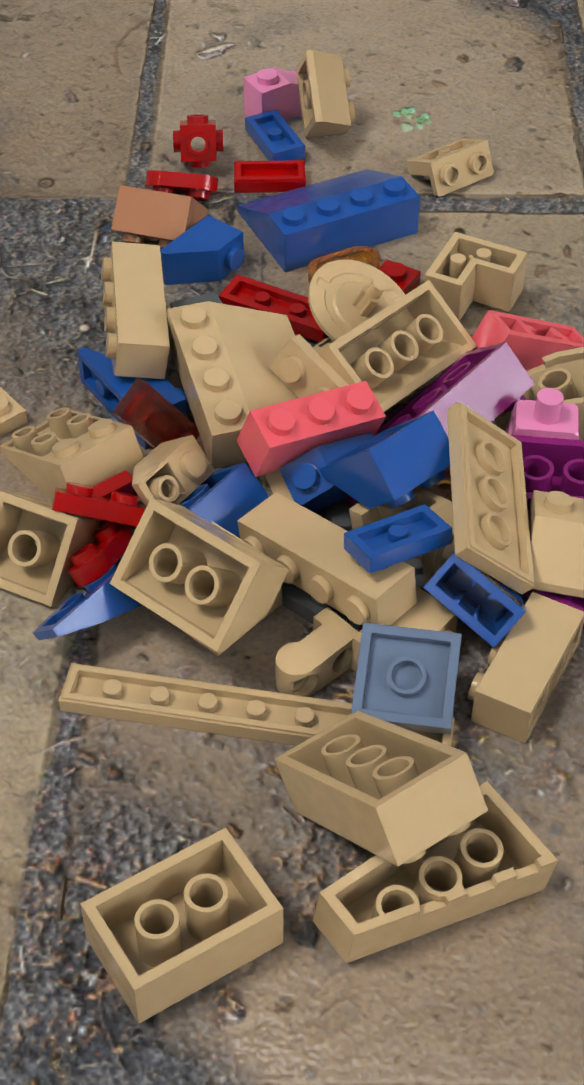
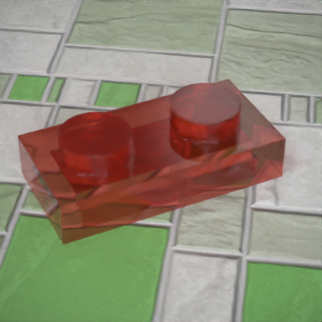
M139 378L136 379L112 412L124 424L131 425L134 432L154 449L162 442L193 435L197 439L200 435L197 426L146 381Z

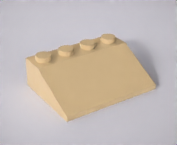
M211 301L168 308L170 351L209 462L214 469L247 462L236 440L249 412L298 398L269 368L289 339L295 336L287 315Z

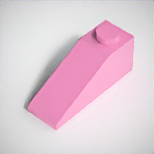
M270 68L262 69L255 74L243 77L244 114L247 117L277 110L285 121L302 115L296 72Z

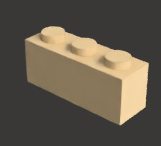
M534 592L531 593L525 603L526 612L508 631L505 640H501L495 647H492L487 661L489 667L486 673L478 672L475 675L468 692V699L473 701L471 722L522 743H526L577 649L584 623V611Z

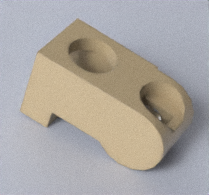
M329 607L313 617V632L299 642H291L282 646L277 652L275 676L276 688L279 693L309 697L351 667L352 638L358 631Z

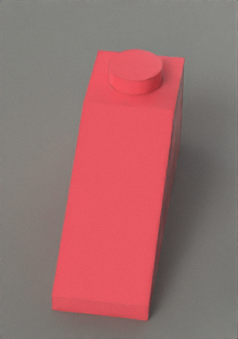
M492 310L487 311L472 336L477 345L472 350L506 342L526 371L544 364L542 359L544 356L558 351L584 347V337L574 326Z

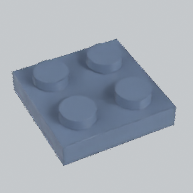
M363 622L351 714L361 711L408 730L451 735L462 634Z

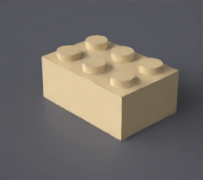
M226 827L80 903L86 939L138 1024L283 943V907Z

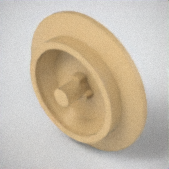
M347 259L335 260L324 264L315 272L308 287V303L312 315L323 332L333 341L405 295L402 289L379 269L360 261Z

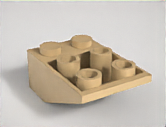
M60 408L52 411L46 416L47 420L35 427L28 426L15 431L11 435V440L0 445L1 453L52 501L56 487L66 489L67 482L93 487L125 470L133 477L134 466L144 458L131 425L93 416L90 413L70 410V408Z

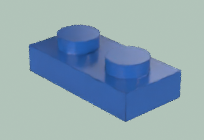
M277 110L245 117V130L269 161L305 158L304 143Z
M426 504L344 533V549L370 574L426 554L452 542V527Z

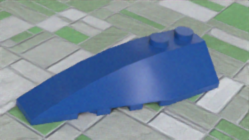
M242 462L215 471L179 505L184 506L209 522H215L239 538L237 520L269 496L248 465ZM122 557L106 573L84 586L88 591L85 595L79 592L69 597L33 632L38 640L63 636L103 623L142 606V604L110 584Z

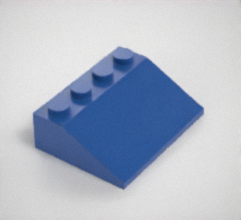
M365 169L237 205V211L283 271L287 272L417 233L420 195L402 176Z

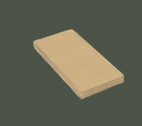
M458 401L447 409L455 556L522 595L534 588L522 443Z

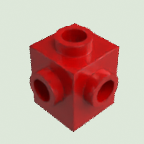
M187 115V120L180 121V130L173 131L174 152H181V162H188L189 167H209L210 161H217V152H224L223 130H216V120H208V115ZM193 138H203L205 146L202 149L193 148L191 145Z

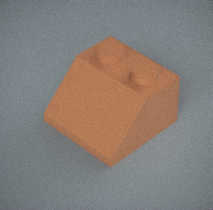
M119 185L111 230L123 236L122 242L144 244L145 240L158 242L160 249H162L209 215V210L190 196Z

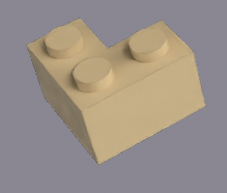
M454 232L426 272L424 283L428 280L431 281L459 321L472 301L509 312L523 290L528 252Z

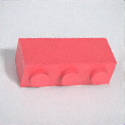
M367 381L251 410L236 441L254 476L258 477L279 471L283 466L317 446L369 432L375 436L386 415Z

